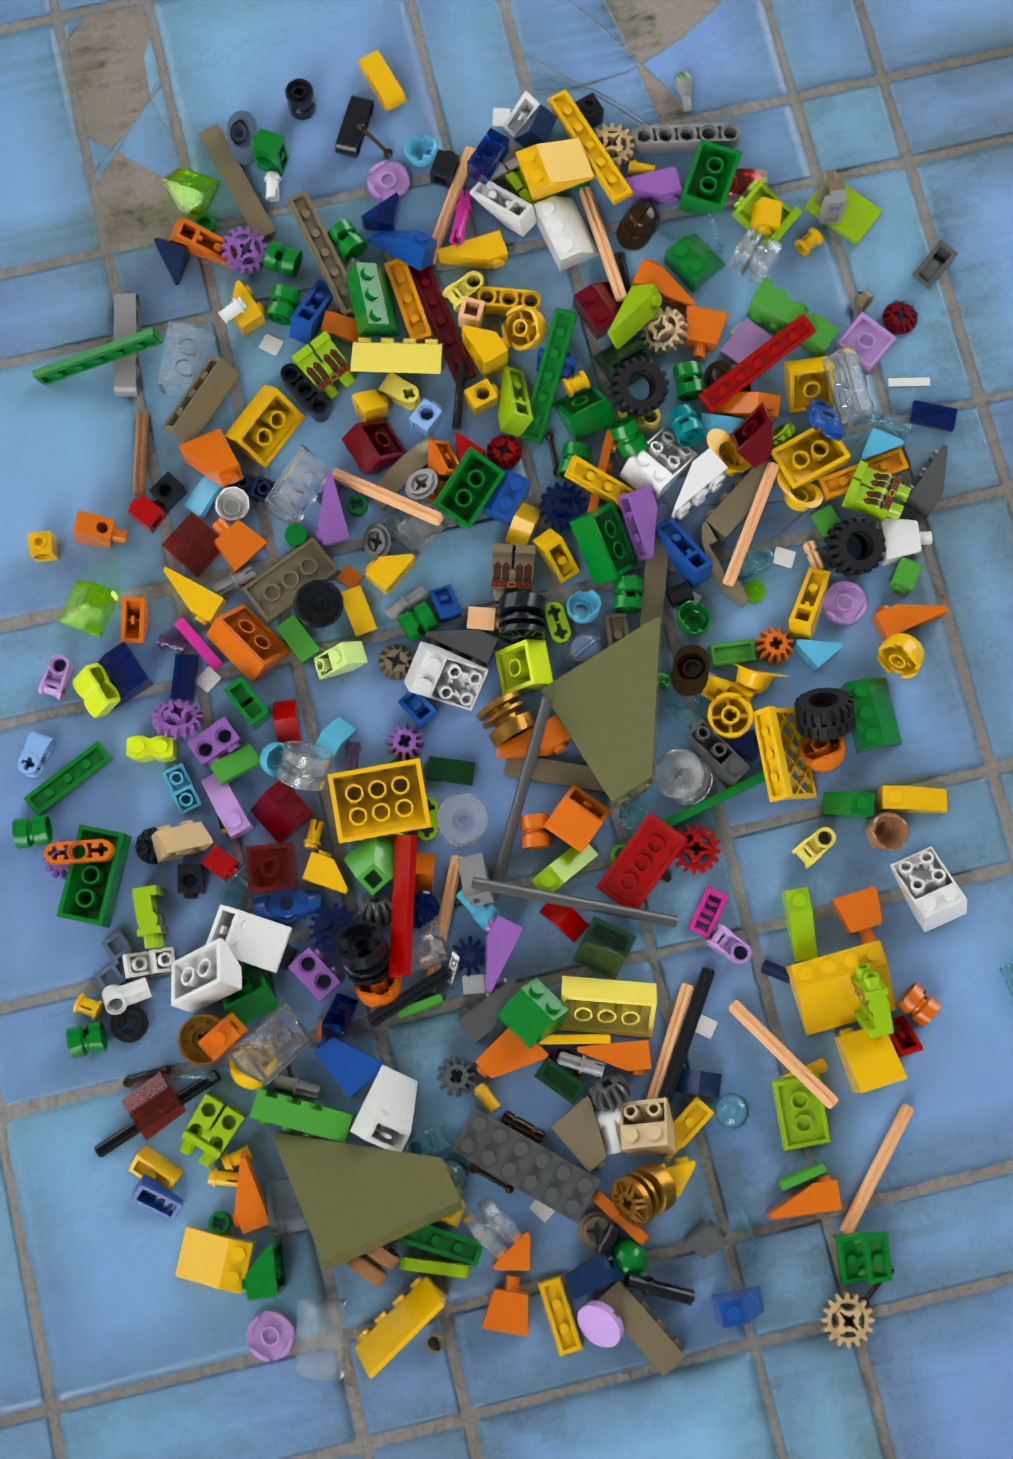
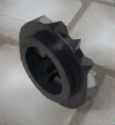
M156 827L144 830L137 837L135 845L137 856L148 864H160L157 861L155 849L150 852V846L146 843V841L152 842L151 836L157 831Z
M129 1005L121 1014L112 1015L110 1022L113 1035L118 1040L126 1043L140 1040L147 1033L149 1025L147 1013L136 1005ZM125 1015L131 1020L138 1018L133 1024L134 1030L131 1028L121 1029L127 1023Z

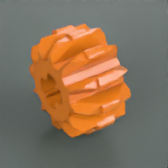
M773 626L768 628V632L762 630L760 632L761 637H757L755 641L759 644L755 651L763 652L759 658L762 660L767 657V664H771L774 659L775 663L780 665L781 660L787 661L789 659L788 654H792L794 651L791 647L794 640L787 639L790 635L788 631L784 634L781 633L782 627H778L776 632ZM772 642H775V645H779L777 650L774 649V646H770Z

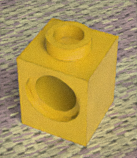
M488 378L464 390V399L474 416L498 405L500 393L494 383L490 384ZM481 393H485L489 397L486 399H479L477 396Z
M51 531L28 533L29 555L36 562L59 560L57 538Z

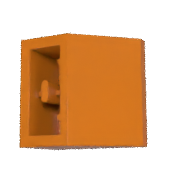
M573 784L543 827L582 853L612 810Z

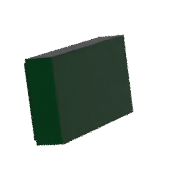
M429 756L426 779L472 786L475 762Z
M549 1057L545 1059L534 1075L535 1078L571 1104H574L586 1087L584 1082Z

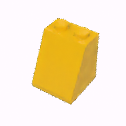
M849 1027L840 1030V1035L834 1037L852 1092L864 1093L907 1079L889 1035L871 1039L863 1028L853 1031V1028Z

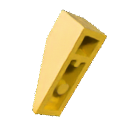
M500 230L466 240L461 246L458 243V246L450 245L437 250L438 261L442 264L497 269L508 263V251Z
M165 566L163 569L164 573L195 616L194 620L203 626H206L207 623L212 626L215 619L222 614L227 605L225 599Z
M809 567L789 618V636L803 640H812L830 581V571Z
M881 786L877 789V811L947 813V789L915 786Z

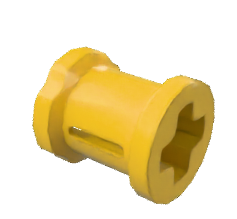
M811 227L805 236L794 242V245L798 252L806 257L816 245H821L824 239L816 228Z
M583 370L569 379H562L563 387L570 398L574 396V393L584 388H590V382Z
M81 993L74 1004L73 1012L83 1013L90 1016L91 1020L96 1021L103 1010L104 1002L101 1000L95 1001L86 997L85 993Z

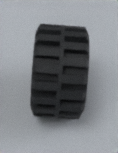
M643 356L639 358L634 357L625 361L614 370V374L610 377L611 383L608 385V389H611L609 396L610 399L613 398L615 401L613 405L621 408L619 410L621 413L627 412L628 416L637 415V417L647 415L658 409L666 400L664 397L669 392V389H666V386L669 385V379L665 380L666 371L662 372L660 370L662 365L659 363L654 364V359L649 358L646 360ZM631 375H641L647 380L649 394L646 399L640 400L630 394L628 379Z
M855 517L835 523L833 525L834 528H830L827 531L829 536L824 537L823 542H826V546H823V551L827 553L824 556L825 560H830V568H836L835 572L839 574L843 573L845 576H854L869 573L872 569L879 566L878 562L884 559V556L881 554L886 552V547H883L886 539L881 537L880 534L883 531L881 528L876 529L877 524L875 522L869 523L870 519L868 518L861 519V517ZM851 534L855 535L862 545V551L858 559H854L847 550V540Z
M830 687L816 688L802 693L794 702L797 731H799L801 736H805V738L823 741L834 740L850 733L852 728L855 727L853 699L851 694H848L845 690Z

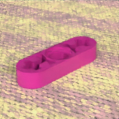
M182 616L173 622L178 631L215 672L224 665Z

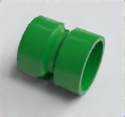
M343 219L329 229L328 235L334 247L338 248L337 250L346 262H349L351 258L356 259L364 253L367 248V242L361 234L356 233L357 230L350 220Z
M272 240L264 256V268L275 272L280 269L281 274L295 278L302 263L303 251L290 246L286 249L285 244Z
M274 285L270 296L272 303H268L265 314L266 318L280 325H291V317L296 311L294 308L298 307L301 297L300 292L288 285Z
M686 361L675 365L672 370L674 381L678 383L676 385L677 399L680 401L699 399L697 395L705 390L704 381L701 379L703 376L701 363L698 361Z
M635 415L623 417L609 426L613 439L618 441L616 446L621 457L635 455L648 446L644 434L638 432L640 425Z
M570 441L564 443L561 455L563 460L559 463L557 475L571 481L564 477L571 457L577 455L589 463L592 449L579 442Z
M626 575L613 580V592L617 594L613 598V611L632 614L643 610V597L639 595L643 591V579L641 577Z
M425 601L413 607V612L406 611L397 617L401 628L411 643L421 638L424 631H433L439 627L435 616Z
M47 814L33 816L31 821L27 818L14 819L12 822L13 839L18 849L32 847L34 842L41 846L51 844L53 841L52 825Z
M102 1021L89 1023L86 1028L76 1026L66 1030L67 1046L73 1059L87 1056L89 1051L92 1054L105 1052L108 1049L107 1035Z

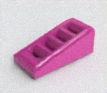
M707 885L688 929L709 939L729 898L728 894ZM709 894L719 898L720 902L709 899ZM705 903L715 907L716 911L714 912L704 907ZM703 912L712 916V920L700 916V913ZM697 920L709 925L708 929L697 925Z

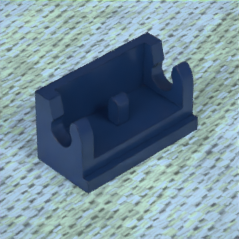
M603 1255L564 1274L575 1300L624 1277L612 1255L607 1258Z

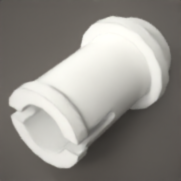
M267 172L264 177L266 182L265 199L270 202L279 201L281 177L277 172Z
M240 296L237 299L234 297L232 303L218 312L226 324L241 312L245 313V309L248 308Z

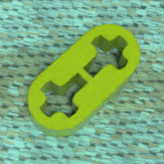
M550 602L546 605V616H544L552 641L555 644L564 645L571 637V629L565 610L560 603ZM551 608H554L555 611H560L557 615L558 621L554 620L553 615H548ZM558 625H560L562 632H567L564 634V639L555 636Z
M427 797V800L431 803V806H435V809L430 811L432 826L430 829H434V832H431L429 837H425L421 829L417 830L419 838L426 842L434 840L438 833L439 808L437 801L432 797Z

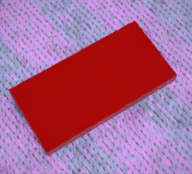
M650 812L596 888L619 905L639 908L686 844L688 838Z

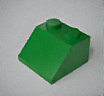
M697 234L681 237L666 250L663 261L692 293L725 266L723 261Z
M590 384L589 389L584 388L574 393V396L571 398L567 395L553 403L568 433L576 441L585 439L591 433L605 429L616 421L609 399L592 384Z
M248 964L242 966V989L221 999L227 1014L233 1013L243 1025L279 1006L263 969Z
M536 978L520 988L498 1013L497 1017L530 1049L562 1027L569 1009Z

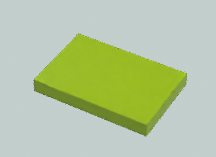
M845 185L848 203L841 222L825 225L857 246L880 217L883 210ZM817 190L805 205L804 210L818 219L821 206L815 203Z
M812 1072L820 1080L819 1072ZM795 1075L772 1079L771 1083L783 1150L788 1151L831 1142L825 1105Z

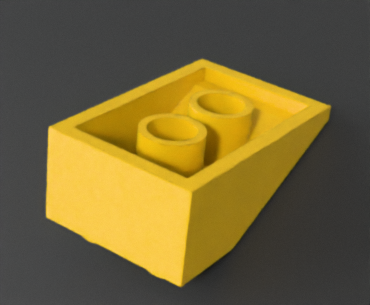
M579 138L535 144L515 152L519 168L533 202L594 179Z
M813 427L774 448L771 453L792 490L846 466L851 458L850 453L841 440L830 439L823 434L821 428L814 430Z
M186 1227L175 1276L217 1289L243 1294L242 1279H245V1274L252 1266L257 1241Z

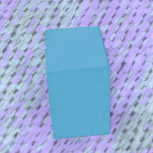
M873 428L857 463L860 460L866 461L892 450L902 448L904 441Z
M797 639L793 644V649L813 672H816L841 650L843 643Z
M338 716L322 730L311 753L330 766L356 733L357 729Z

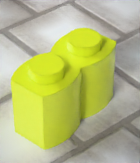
M99 663L86 665L72 680L74 689L84 699L86 709L94 718L107 715L121 701L118 690L109 682L106 670Z
M132 736L127 738L126 755L140 763L153 760L169 763L178 759V743L171 737L166 739L165 736H155L151 739L145 736Z

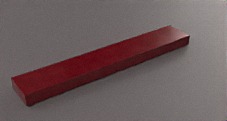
M429 265L422 271L412 266L408 267L435 337L438 339V343H443V356L455 385L458 362L467 363L465 382L476 378V373L431 266Z

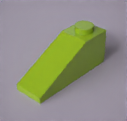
M655 284L631 286L607 332L616 349H620L656 315L663 299Z
M505 365L502 372L498 408L500 431L518 437L522 435L533 421L524 371Z
M590 844L587 845L582 853L571 847L531 880V884L536 889L556 892L593 861L598 854Z
M808 887L783 891L780 895L794 962L818 958L813 911Z

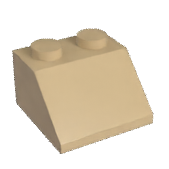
M187 820L179 823L180 826L171 828V825L158 827L157 831L151 836L158 863L200 854L212 845L213 840L202 822L193 823V820Z

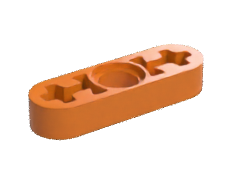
M105 839L55 842L45 848L44 857L49 863L54 865L105 862L114 856L115 848L111 842ZM102 844L108 848V851L104 852V856L91 850V848L101 849ZM80 845L84 846L85 855L79 859L75 858L74 849ZM57 848V850L61 852H67L68 856L58 855L56 860V858L52 857L51 854L54 853Z
M597 1189L591 1200L643 1247L650 1236L639 1226L627 1223L616 1210L614 1203Z

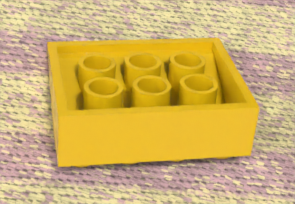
M420 758L328 774L339 844L432 827Z
M880 940L785 967L790 978L789 982L806 1036L856 1022L855 1012L861 1009L859 997L855 994L851 978L856 976L855 966L869 963L872 967V972H877L880 975V980L889 991V995L886 997L889 1001L890 1012L896 1010L888 963Z
M428 1274L423 1278L419 1275L409 1285L412 1289L406 1295L401 1293L391 1303L394 1307L388 1313L383 1311L374 1320L376 1325L370 1331L367 1328L364 1329L356 1338L358 1343L355 1346V1350L371 1379L445 1306L447 1295Z

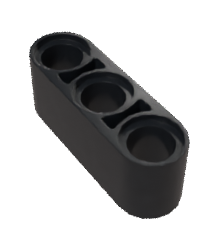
M355 95L351 96L336 140V153L354 158L358 157L366 134L358 131L357 125L363 123L365 128L368 129L374 109V100Z
M292 363L284 365L281 368L280 374L285 388L315 421L324 422L328 420L331 411L325 396L297 365ZM290 374L297 375L293 380L286 379ZM304 390L311 391L307 396L301 395V392ZM318 406L325 407L321 412L315 411V408Z

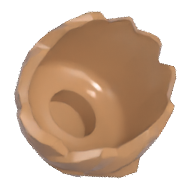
M890 811L881 812L872 817L864 830L867 833L870 846L873 849L878 848L885 851L903 848L902 843L908 842V835L910 834L907 822L898 814Z

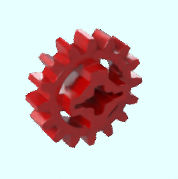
M696 824L694 830H692L687 825L686 832L681 829L678 831L685 837L692 835L691 841L685 844L675 857V859H678L675 866L683 865L684 873L691 869L692 875H696L697 870L701 874H705V867L711 870L714 868L711 862L717 863L719 861L715 854L721 853V850L716 848L720 840H713L715 832L708 834V827L700 830L699 824ZM701 837H704L708 841L709 845H706L701 840ZM696 844L697 849H701V851L694 855V851L688 848H692ZM681 854H685L690 862H686ZM702 856H709L705 863L699 865Z

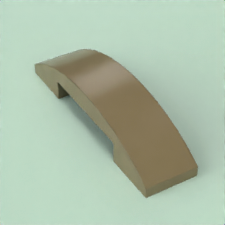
M430 434L418 442L381 477L376 485L399 494L405 487L408 478L417 470L424 469L427 466L428 443L430 440L437 439ZM370 497L383 510L389 506Z
M706 521L702 523L700 528L699 540L700 549L713 562L711 578L724 595L737 605L743 607L748 603L749 598L739 580L735 582L733 587L723 584L725 573L711 549L715 547L717 540Z

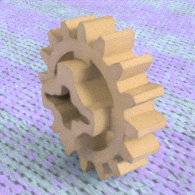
M611 123L608 128L605 124H602V130L596 128L594 133L617 168L621 169V163L627 166L629 159L633 158V151L635 150L634 136H628L629 129L622 131V125L620 124L615 128L614 123ZM623 143L625 144V147H626L625 151L623 150V146H622Z
M667 307L664 311L662 308H659L658 314L647 323V326L641 328L645 332L640 335L644 340L643 345L651 353L654 354L656 352L659 356L663 354V351L670 355V349L672 348L677 351L676 345L678 343L683 345L684 342L681 338L688 335L684 331L688 328V325L685 323L686 318L677 309L672 310L670 307Z
M848 1292L843 1293V1298L835 1293V1301L827 1299L829 1307L821 1308L826 1313L825 1316L820 1317V1321L826 1323L822 1330L824 1332L830 1331L827 1338L830 1341L836 1338L835 1344L837 1346H841L843 1342L847 1348L851 1347V1342H854L856 1346H860V1338L865 1341L868 1340L865 1335L866 1331L873 1332V1329L868 1326L869 1323L875 1322L873 1318L868 1317L873 1311L869 1307L864 1308L867 1301L862 1299L858 1302L859 1296L855 1293L851 1298ZM845 1303L853 1304L848 1308H841L839 1306ZM840 1312L849 1317L854 1327L845 1323ZM834 1313L835 1322L832 1324V1314ZM862 1315V1325L860 1327L859 1317ZM845 1332L854 1333L851 1336H842Z

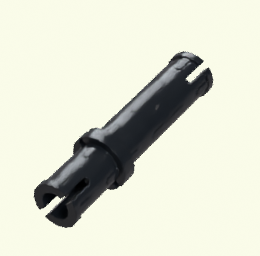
M627 1272L623 1279V1287L625 1289L642 1292L644 1296H658L689 1306L692 1305L695 1299L694 1290L654 1280L652 1276L643 1277Z

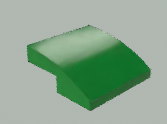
M853 1232L835 1235L839 1279L842 1285L867 1281L870 1285L893 1280L887 1232Z

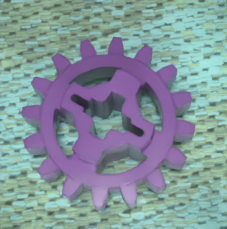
M238 226L236 232L232 229L229 231L230 237L224 236L223 240L227 244H221L220 248L225 250L221 254V258L228 259L225 265L231 264L233 266L232 272L239 269L240 275H243L245 270H247L248 274L252 275L253 268L257 272L260 271V265L264 264L263 257L266 253L264 249L268 247V243H262L264 235L258 237L257 229L250 232V227L247 226L243 231L241 226ZM238 237H248L244 240L238 239ZM254 242L257 244L259 252L255 250ZM249 243L247 253L241 258L242 249ZM231 250H233L235 253V259L231 254ZM245 261L254 262V263L248 264V265L242 264V262H245Z
M170 699L168 704L161 702L160 708L155 707L154 713H152L153 729H157L158 735L165 733L166 739L170 736H173L174 740H177L178 737L186 739L188 734L194 736L195 731H200V725H203L202 710L197 709V704L190 705L189 700L184 703L181 702V699H177V702H173Z

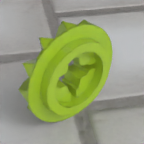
M792 422L783 423L772 431V449L786 442L795 432L796 426Z

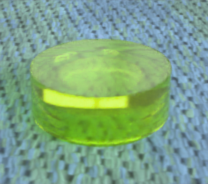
M751 580L743 587L750 604L759 603L765 596V587L757 580Z

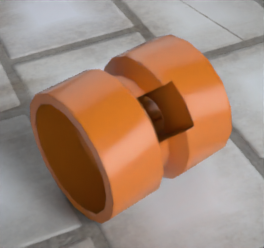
M536 813L520 817V830L524 832L521 836L522 850L552 847L551 834L543 827L549 819V814Z
M915 982L901 995L896 1006L905 1014L911 1013V1019L920 1027H924L938 1013L942 1004L933 996L927 997L926 990Z

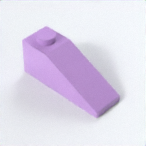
M214 774L201 780L221 822L234 841L254 830L252 823L229 783L221 786Z

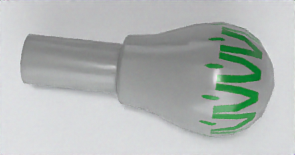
M680 71L674 77V85L680 98H682L684 113L689 114L693 111L690 99L693 79L689 72Z

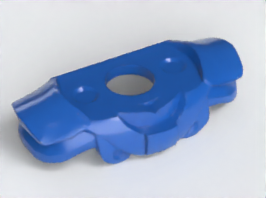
M819 398L810 399V405L806 407L808 408L806 411L808 422L813 425L814 430L821 428L826 437L840 441L842 435H845L844 425L833 409Z
M299 890L270 894L256 898L253 902V911L256 916L285 925L295 924L299 920L306 919L307 915L316 914L321 908V897L318 890ZM286 897L293 899V907L290 910L282 909L280 906L282 899Z

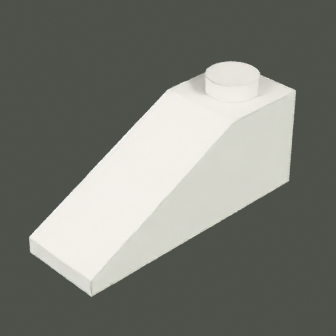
M484 177L469 192L475 200L501 223L523 237L537 222L532 204Z

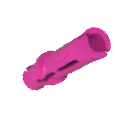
M464 190L460 192L459 203L455 206L456 216L450 237L451 244L458 246V241L460 246L464 243L468 218L472 214L471 204L473 197L469 193L470 190H466V193Z

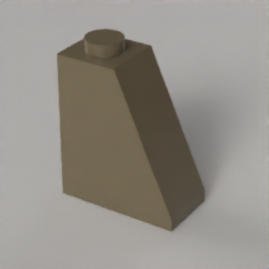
M586 1095L558 1119L551 1128L588 1172L591 1170L597 1172L606 1164L604 1159L607 1157V1153L591 1099Z

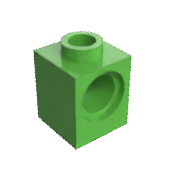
M901 557L896 563L887 587L892 588V591L897 594L909 595L916 584L923 565Z

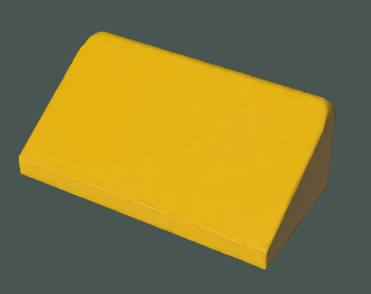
M146 1145L137 1153L128 1169L140 1179L143 1174L152 1177L170 1191H172L184 1172Z

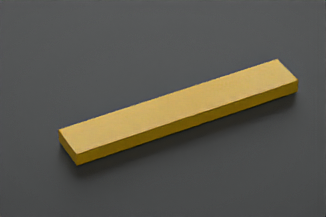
M565 89L547 98V104L557 116L570 139H580L591 170L612 204L615 205L633 195L632 189L568 91Z

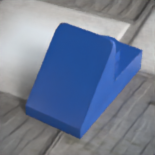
M450 584L429 591L440 623L461 617V606Z
M409 692L398 700L400 706L412 718L419 730L439 714L422 695Z

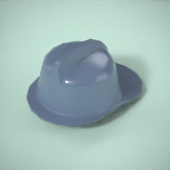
M237 111L226 122L223 132L224 137L229 143L230 152L236 162L241 165H251L255 163L251 140L258 133L256 121L249 112Z
M589 625L569 639L563 649V659L566 665L574 669L606 649L605 627Z

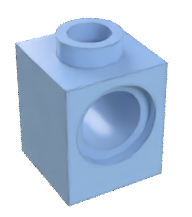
M424 398L409 417L410 427L424 437L432 434L443 419L442 407L435 401L431 400L430 402ZM424 414H431L433 416L429 420L422 418Z

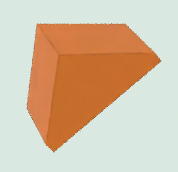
M430 440L428 443L427 468L435 471L437 476H451L459 464V460L449 441Z
M122 596L120 642L144 643L150 622L146 598Z
M416 853L414 896L416 900L432 901L436 854Z
M526 1229L492 1263V1267L495 1270L530 1271V1232Z

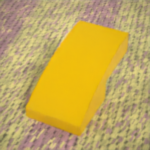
M361 585L342 591L343 604L355 636L357 637L377 629Z
M711 675L708 677L706 687L701 693L702 696L711 701L723 693H738L749 703H751L755 694L739 684Z

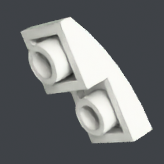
M173 947L122 955L126 979L171 971V962L175 961Z

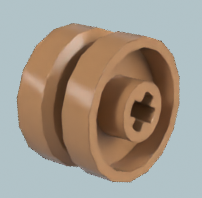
M385 1244L345 1263L369 1283L380 1287L387 1277L383 1267L393 1269L401 1257L389 1244Z

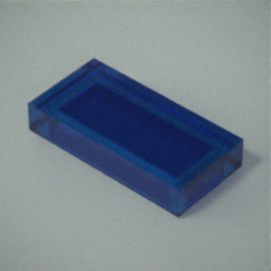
M914 400L909 423L953 432L958 409Z
M175 654L170 697L172 700L195 701L200 658L198 655Z

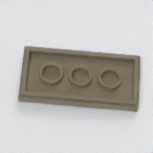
M312 536L243 586L241 590L267 625H269L293 608L295 594L302 585L312 580L324 579L330 581L341 572L316 538Z

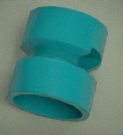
M681 404L669 412L667 419L680 446L689 447L697 444L704 438L705 430L698 419L695 408L691 404Z

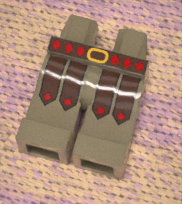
M493 543L491 593H493L494 604H499V597L507 593L532 592L536 545L516 544L514 568H512L513 544Z

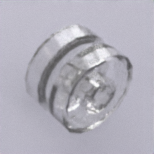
M285 742L281 752L283 760L278 763L275 773L276 777L281 782L307 791L323 790L328 778L325 771L331 768L334 758L332 753L308 742Z
M682 748L669 750L656 763L655 785L661 793L678 804H696L704 799L711 789L713 779L710 767L690 750Z
M458 793L448 797L441 804L437 813V825L441 836L449 844L455 847L468 848L476 845L484 838L488 829V813L485 805L477 797ZM462 816H465L467 820L464 824L458 821L462 819Z
M486 1196L478 1204L479 1210L486 1218L483 1219L477 1212L471 1211L462 1220L472 1232L471 1234L494 1257L500 1259L508 1251L506 1243L500 1236L502 1235L508 1242L515 1244L523 1236V1233L509 1216L489 1196Z

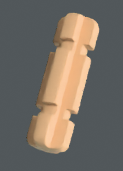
M811 540L804 543L803 549L805 554H808L807 559L810 566L825 570L819 551H816L817 545L815 541Z

